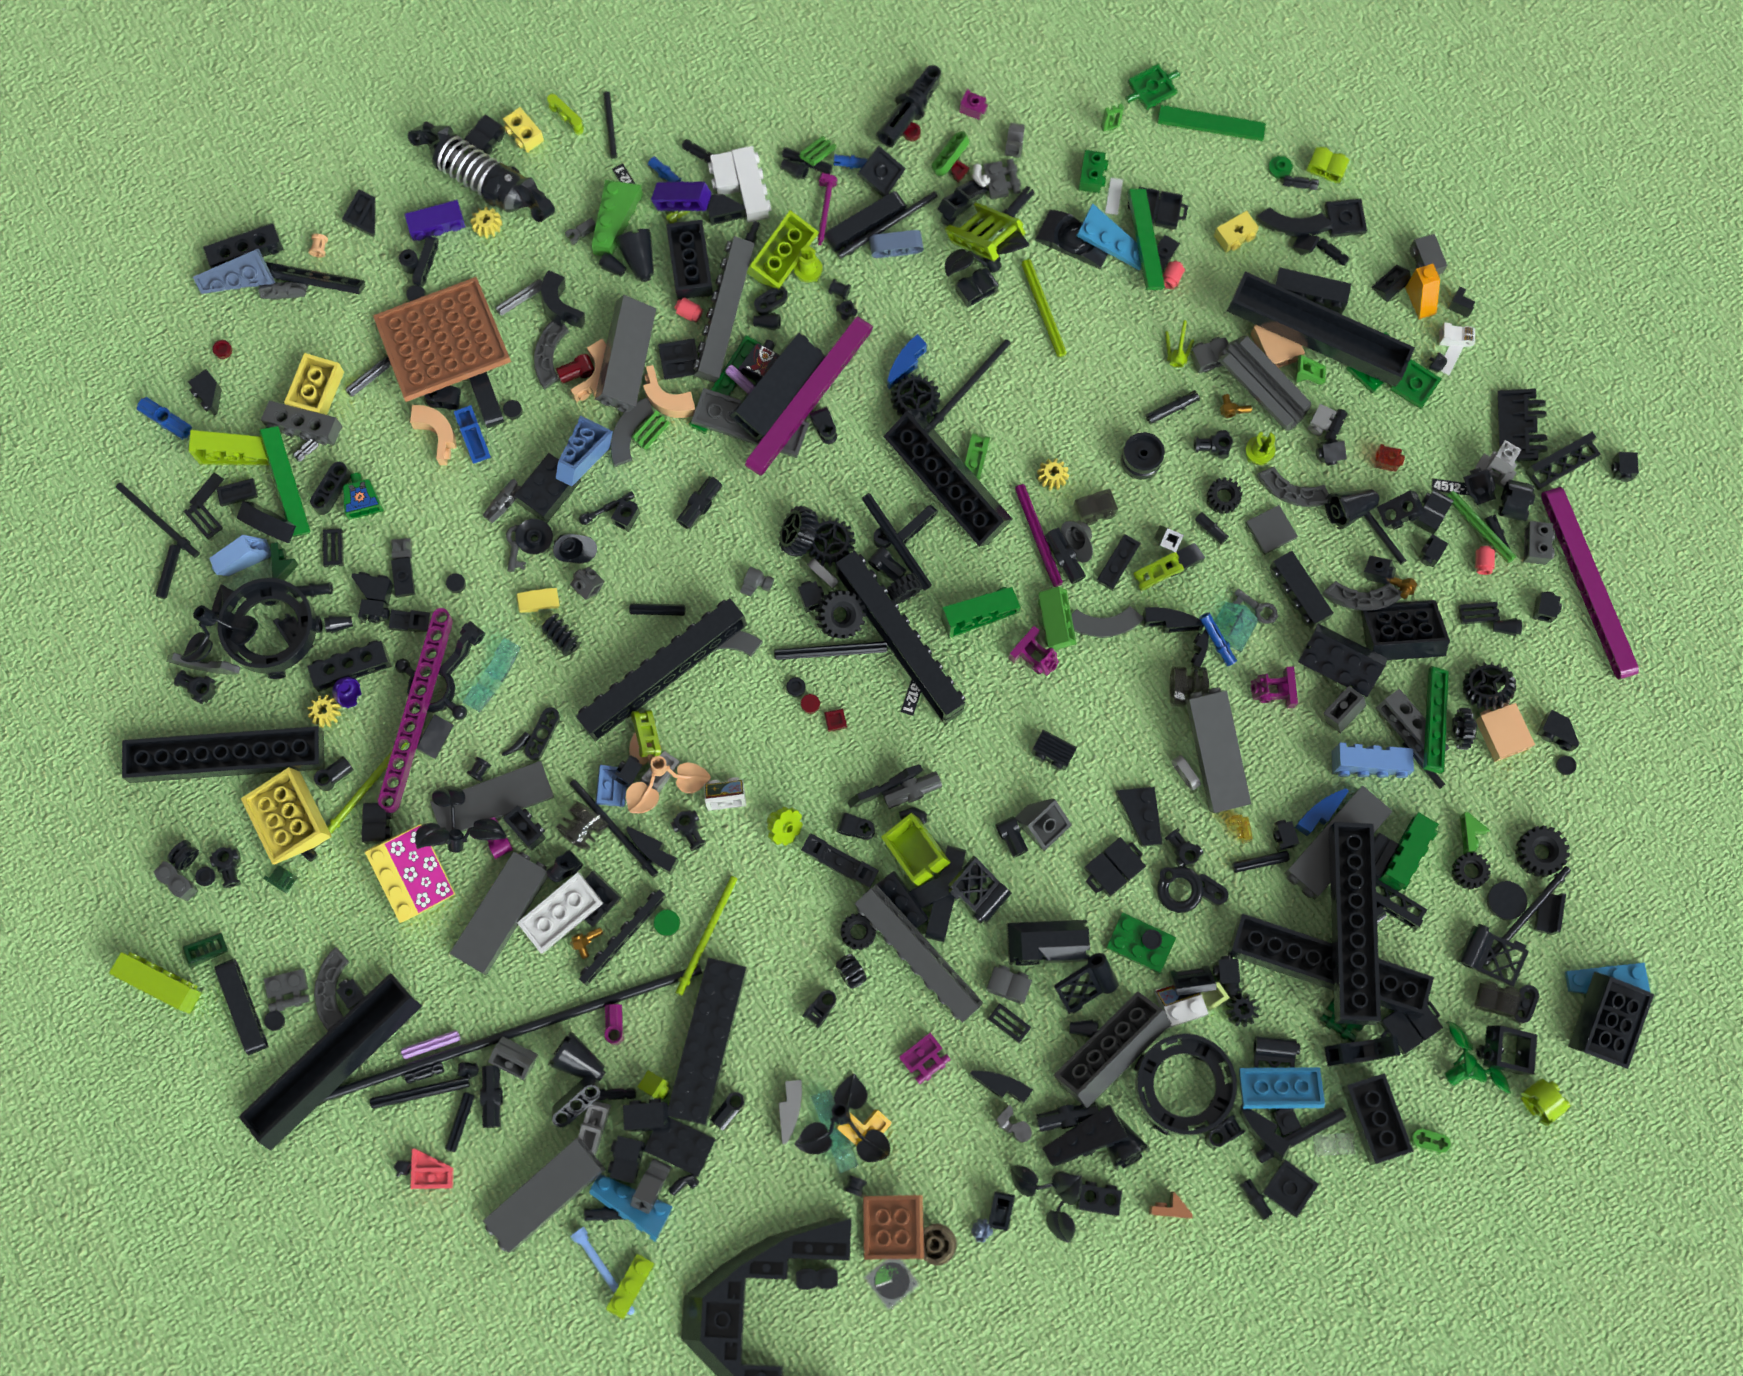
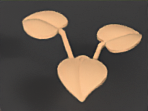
M636 732L633 734L630 741L629 754L636 757L642 766L649 762L652 774L648 786L643 782H636L627 789L626 802L629 812L641 814L650 811L657 805L659 793L657 790L652 789L655 777L664 775L666 771L674 778H677L676 785L684 793H695L710 781V774L697 764L682 763L678 766L677 774H675L670 769V766H666V760L662 756L648 755L647 757H640ZM647 743V747H652V744Z

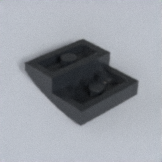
M695 338L658 344L664 380L694 375L695 369H693L695 359H698Z
M592 871L585 878L603 902L600 907L584 919L592 927L622 898L596 871Z

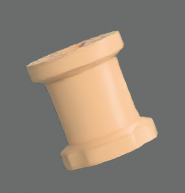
M312 234L311 239L313 242L312 247L309 249V254L319 258L325 257L326 252L324 249L328 238L322 234Z

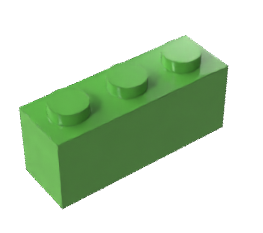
M1056 587L1039 592L1038 604L1042 610L1043 617L1041 621L1045 628V642L1048 647L1058 650L1076 645L1067 590Z

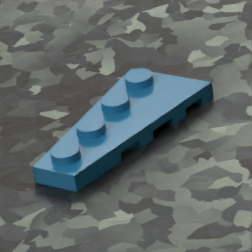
M1092 204L1076 236L1133 268L1140 270L1142 267L1137 242Z
M1645 963L1565 972L1568 992L1587 994L1594 972L1611 976L1650 992Z
M600 1174L594 1181L589 1193L608 1208L618 1211L619 1216L625 1220L626 1218L635 1224V1228L641 1232H646L650 1235V1239L656 1242L673 1206L656 1199L649 1214L630 1206L636 1191L635 1189Z

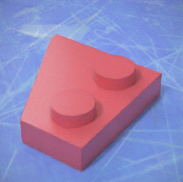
M412 1149L411 1189H453L454 1168L417 1149Z

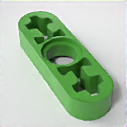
M964 131L954 134L932 163L931 167L937 176L945 175L969 145L970 140Z

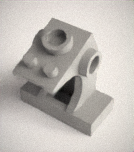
M1505 440L1498 452L1493 451L1491 456L1484 453L1475 468L1480 467L1481 470L1488 469L1494 478L1495 484L1504 488L1508 479L1512 480L1517 473L1514 471L1517 466L1515 460L1521 449Z

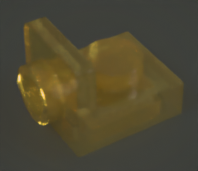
M1242 815L1231 816V819L1227 822V827L1239 825L1237 827L1238 839L1242 840V844L1250 843L1253 837L1249 817H1243Z

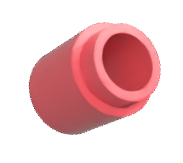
M1178 261L1168 263L1163 273L1165 288L1174 289L1178 286L1185 271L1182 263Z
M685 297L682 300L679 299L675 305L676 314L691 322H698L703 313L700 305Z
M1480 546L1475 551V569L1478 574L1489 575L1495 569V550L1491 549L1490 546Z

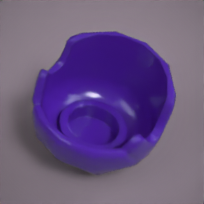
M352 677L339 679L332 688L334 700L345 708L356 706L357 698L362 695L359 682Z

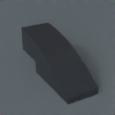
M971 180L957 187L953 194L943 198L937 210L951 221L969 209L989 189L986 186L981 187L974 180Z
M242 501L237 515V519L286 543H290L296 528L294 524L273 511L265 510L254 502Z
M1145 607L1143 611L1144 627L1163 626L1164 633L1201 631L1204 627L1199 618L1182 611L1159 607Z
M628 826L626 830L640 852L658 868L672 875L678 859L662 851L664 848L663 842Z
M972 1070L969 1074L970 1077L1001 1099L1008 1093L1021 1104H1024L1033 1091L1032 1088L1024 1083L999 1073Z
M1241 1105L1239 1113L1251 1134L1261 1146L1282 1162L1291 1147V1143L1275 1133L1278 1125L1252 1109H1243Z

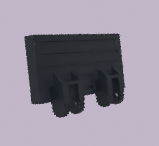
M1536 388L1498 390L1499 449L1505 440L1520 448L1521 451L1515 461H1536L1539 458L1538 453L1548 451L1546 445H1529L1531 442L1547 441L1546 434L1529 435V433L1538 432L1537 418L1546 417V411H1528V408L1546 406V400H1528L1536 399Z

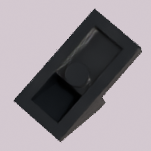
M994 1192L988 1221L989 1228L1008 1231L1015 1195Z

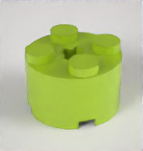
M1540 1078L1521 1093L1523 1096L1521 1100L1524 1106L1533 1116L1537 1114L1541 1118L1539 1122L1545 1126L1551 1125L1571 1107L1570 1102L1558 1092L1560 1088L1554 1081L1548 1082Z

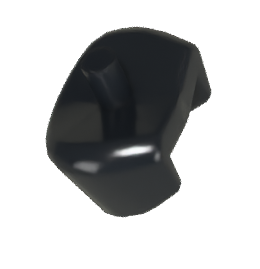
M1438 352L1435 359L1430 357L1429 360L1433 363L1429 366V369L1434 372L1442 371L1447 363V358Z
M461 1062L458 1064V1076L467 1077V1079L477 1076L479 1072L477 1063Z
M398 1160L393 1168L397 1171V1177L409 1174L411 1161Z

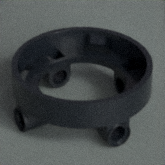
M260 578L247 582L237 588L224 602L218 619L236 627L237 620L245 616L255 605L261 603L262 605L272 606L278 604L279 601L284 602L294 609L298 618V632L292 644L280 653L266 656L253 653L245 645L234 644L231 640V634L234 630L220 623L217 624L218 636L224 650L240 666L256 673H265L269 679H282L286 677L285 670L297 664L308 653L313 645L316 633L323 631L322 620L319 615H316L310 601L296 586L277 578ZM290 592L294 594L296 597H298L299 595L303 601L299 603L294 597L287 593ZM242 597L246 598L235 614L231 612L232 608Z
M1176 1034L1166 1037L1153 1045L1144 1055L1141 1054L1135 1065V1092L1138 1103L1146 1117L1153 1123L1152 1127L1167 1136L1170 1133L1191 1136L1209 1131L1227 1117L1235 1102L1237 1079L1234 1067L1229 1057L1218 1045L1202 1036ZM1178 1039H1180V1045H1174L1162 1050V1044L1170 1045L1177 1043ZM1189 1054L1197 1060L1205 1062L1213 1073L1215 1094L1208 1108L1198 1115L1191 1117L1174 1115L1159 1103L1155 1095V1073L1160 1064L1173 1055ZM1225 1062L1226 1064L1224 1069L1227 1078L1231 1077V1082L1226 1084L1222 1069L1219 1065V1063ZM1205 1121H1207L1208 1126L1204 1124L1198 1127H1194L1195 1130L1188 1129V1126L1198 1125Z

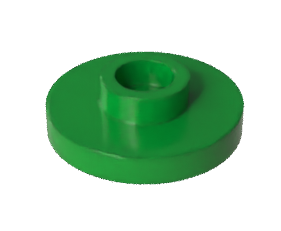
M1279 155L1270 160L1268 169L1273 177L1283 179L1285 175L1291 174L1293 165L1289 158Z
M672 910L660 911L654 919V927L660 935L672 936L680 928V918Z

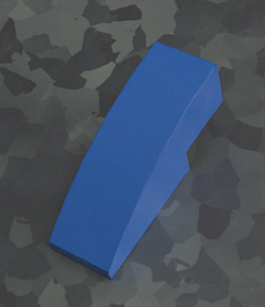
M918 334L906 344L895 359L887 379V388L889 390L894 384L898 383L899 379L903 380L905 375L908 376L917 369V359L927 352V344Z
M472 406L453 411L473 464L491 458Z
M1340 790L1318 802L1300 819L1294 828L1308 836L1318 822L1325 825L1349 790Z

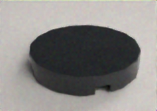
M1502 881L1495 884L1487 895L1489 910L1493 915L1502 920H1513L1520 917L1525 912L1528 904L1524 889L1511 881Z

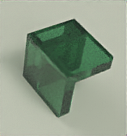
M278 865L269 878L264 876L263 879L287 894L298 877Z

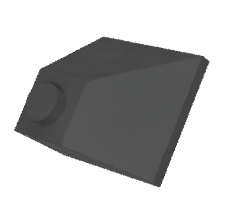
M1054 798L1028 804L1015 817L1021 828L1043 851L1072 826Z

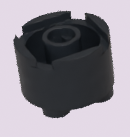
M1508 479L1501 494L1500 500H1502L1503 506H1499L1498 515L1519 521H1527L1529 516L1528 507L1533 505L1535 500V494H1533L1534 486Z

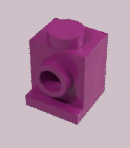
M967 89L960 103L959 113L979 120L981 115H985L987 111V98L972 93Z

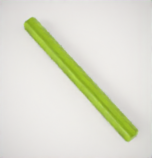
M1030 259L1023 260L1022 268L1058 358L1063 357L1067 351L1032 261Z

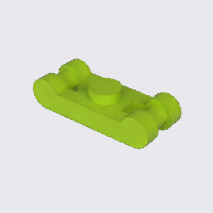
M549 94L547 96L549 110L557 112L563 122L567 121L573 127L576 135L583 134L582 119L557 95Z
M1177 552L1171 553L1133 573L1135 579H1138L1140 591L1147 590L1168 577L1184 571L1183 565L1178 561L1179 556ZM1171 562L1173 567L1168 569L1166 564ZM1148 574L1150 579L1146 580L1144 576Z
M645 710L644 713L632 711L631 720L635 727L640 757H647L648 755L660 756L661 747L652 710ZM647 743H651L652 747H647Z

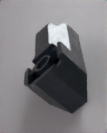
M1087 920L1007 923L1009 965H1013L1014 961H1016L1017 966L1039 965V960H1044V964L1088 961L1090 955H1086V950H1090L1089 928L1086 926Z

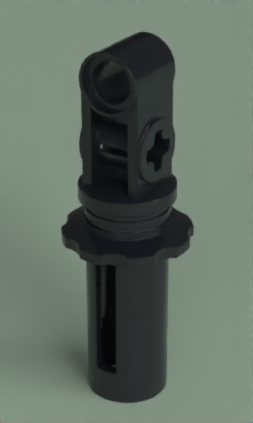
M928 66L915 81L912 88H908L905 93H899L896 96L895 102L897 107L876 133L878 140L883 145L893 147L914 119L921 120L924 117V108L940 83L941 70L938 66Z

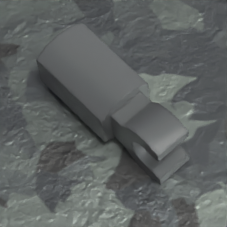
M590 218L576 226V229L567 230L565 235L566 237L573 235L574 238L570 239L572 245L576 244L579 238H583L595 231L596 223L593 218Z

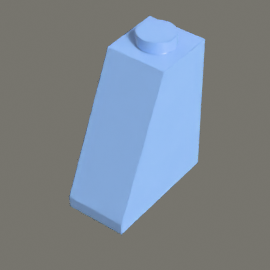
M241 535L209 559L216 575L231 576L270 558L271 549L266 539Z

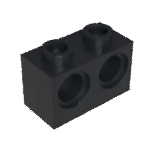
M1411 490L1377 507L1384 526L1393 530L1401 528L1403 523L1408 520L1415 521L1419 519L1420 515L1425 513L1417 492ZM1412 502L1413 508L1408 512L1407 506ZM1393 511H1395L1396 517L1395 519L1391 520L1390 515Z
M1085 1181V1185L1082 1184L1077 1210L1119 1216L1122 1191L1117 1190L1118 1186L1106 1184L1105 1188L1097 1187L1096 1182ZM1090 1190L1094 1193L1095 1199L1093 1202L1085 1200L1084 1194L1086 1191ZM1107 1194H1111L1115 1198L1112 1206L1105 1203V1196Z

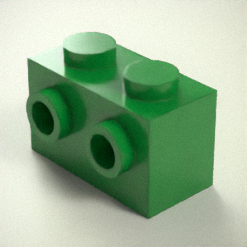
M1085 150L1079 191L1100 193L1101 187H1105L1106 176H1103V173L1107 171L1109 160H1105V152Z

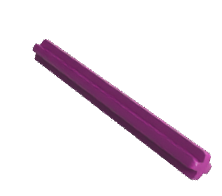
M1024 484L1017 485L1015 491L1052 586L1058 587L1062 585L1063 581Z

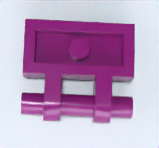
M931 1033L927 1034L899 1056V1059L910 1073H913L916 1069L921 1073L915 1078L919 1085L925 1080H930L932 1078L931 1075L939 1069H944L946 1067L945 1064L951 1060L947 1054L941 1058L937 1055L943 1048ZM932 1058L935 1063L925 1069L923 1064Z

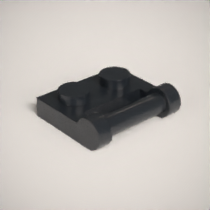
M1209 965L1198 969L1177 972L1176 970L1169 971L1170 982H1172L1177 996L1216 990V982Z

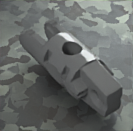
M296 282L260 285L259 294L262 299L300 298L306 295L308 285Z
M511 479L490 503L483 514L487 521L494 523L515 502L514 495L521 487L517 486L518 482L515 479Z

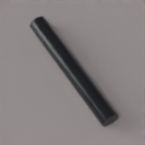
M1405 742L1402 744L1405 748H1409ZM1413 752V758L1423 769V763ZM1423 769L1439 789L1446 785L1437 773Z

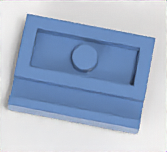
M599 766L595 804L625 806L626 787L611 779L612 775L617 771V767Z

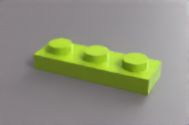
M636 1254L605 1310L624 1320L651 1272L654 1263Z

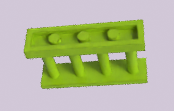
M977 202L973 204L977 213L960 228L952 225L945 228L951 243L992 261L999 258L996 251L997 246L1014 231L1022 233L1023 236L1026 234L1023 229V223L1019 218H1014ZM981 219L984 220L982 223H980V224H979L975 229H973L971 232H967V231H968L972 226H974L979 220H981ZM992 223L995 224V225H994L991 229H989L984 235L978 236V235H979L982 231H984L990 224H992ZM1005 228V230L993 241H988L999 230Z

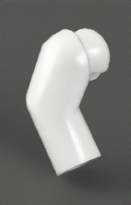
M975 164L973 165L972 179L979 186L985 187L990 183V178L986 174L982 176V166Z

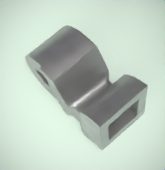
M1010 122L1005 149L1006 156L1021 158L1025 124Z
M1009 1105L995 1120L998 1123V1128L1006 1131L1008 1134L1013 1132L1016 1141L1026 1142L1031 1138V1128L1025 1121L1016 1124L1009 1122V1118L1013 1115V1108Z

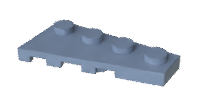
M259 248L193 277L201 294L275 283Z

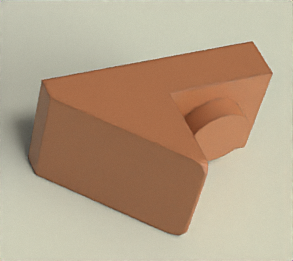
M1174 1191L1170 1194V1208L1167 1207V1203L1155 1202V1206H1149V1215L1193 1218L1191 1211Z

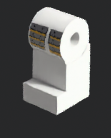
M1444 322L1439 330V345L1470 347L1475 344V329L1473 327L1452 326V323Z

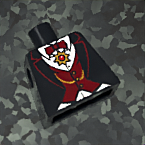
M767 339L764 345L757 343L738 370L743 375L757 382L779 355L773 351L776 345L775 342Z

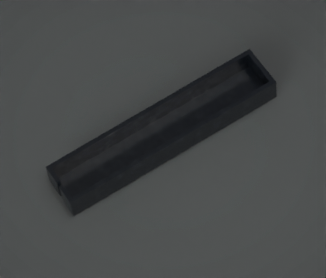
M1246 271L1227 309V312L1394 387L1402 380L1415 347Z
M856 551L851 552L836 562V575L850 593L856 594V598L862 600L860 603L865 606L863 613H866V617L881 638L887 642L889 649L943 724H947L964 712V701L966 700L961 691L957 692L953 687L955 684L949 675L945 676L941 663L932 658L930 648L922 644L920 641L921 636L915 629H911L909 626L910 621L906 615H901L898 611L899 606L894 599L890 600L887 596L888 591L883 584L879 585L875 572L866 567L864 557L861 554L858 555Z
M390 973L238 1117L246 1128L249 1129L256 1141L271 1151L405 1024L422 1005L403 983Z

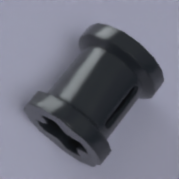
M834 278L828 293L831 295L836 294L846 300L850 293L851 285L837 282V279Z
M476 757V762L471 770L467 771V774L475 780L482 782V776L487 768H490L492 765Z

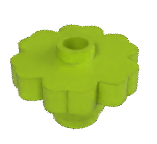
M783 807L768 816L767 829L770 831L768 838L773 843L786 846L794 841L795 836L800 834L803 823L800 822L802 815L793 807L790 809Z

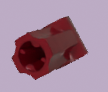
M581 354L573 362L556 368L562 384L579 377L588 378L592 376L595 370L588 354Z

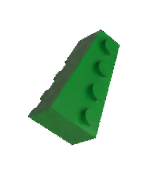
M1417 812L1412 817L1398 842L1397 850L1378 880L1398 892L1402 889L1405 890L1411 881L1413 873L1417 871L1421 858L1429 850L1428 844L1430 840L1433 841L1437 836L1438 831L1436 829L1439 824Z

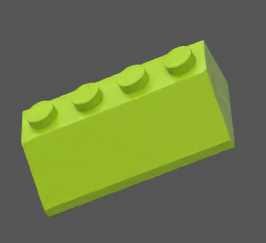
M789 210L749 265L747 274L759 283L779 289L801 257V248L810 246L819 232Z

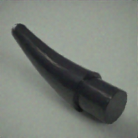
M525 731L513 746L502 753V756L512 754L522 748L531 735Z

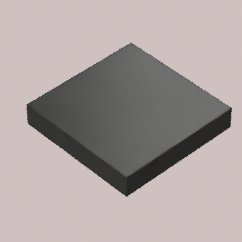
M1279 505L1246 522L1247 527L1264 555L1298 537Z

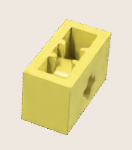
M1245 211L1217 227L1214 237L1226 253L1230 250L1238 249L1246 241H1252L1256 237L1259 227L1250 214Z

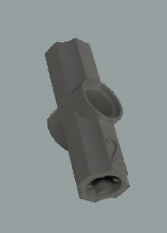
M935 771L918 779H909L903 782L901 786L886 791L882 795L888 809H891L905 802L911 803L921 799L925 794L942 788V783Z

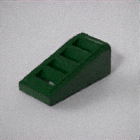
M222 933L182 946L189 968L228 952ZM218 940L221 949H216L214 941ZM209 943H210V946H211L212 951H213V952H210V953L208 952V949H207V946H206V945L209 944ZM202 947L205 955L201 956L198 948ZM191 951H195L196 958L192 957Z

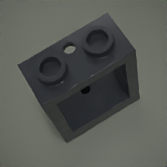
M1501 1025L1487 1026L1483 1066L1519 1075H1534L1538 1035ZM1504 1034L1517 1037L1515 1065L1501 1062Z

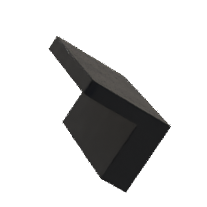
M1551 894L1537 909L1534 931L1550 935L1561 932L1566 894Z

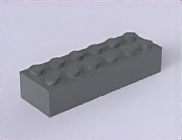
M1137 991L1054 1074V1077L1069 1094L1088 1108L1172 1023L1160 1007Z

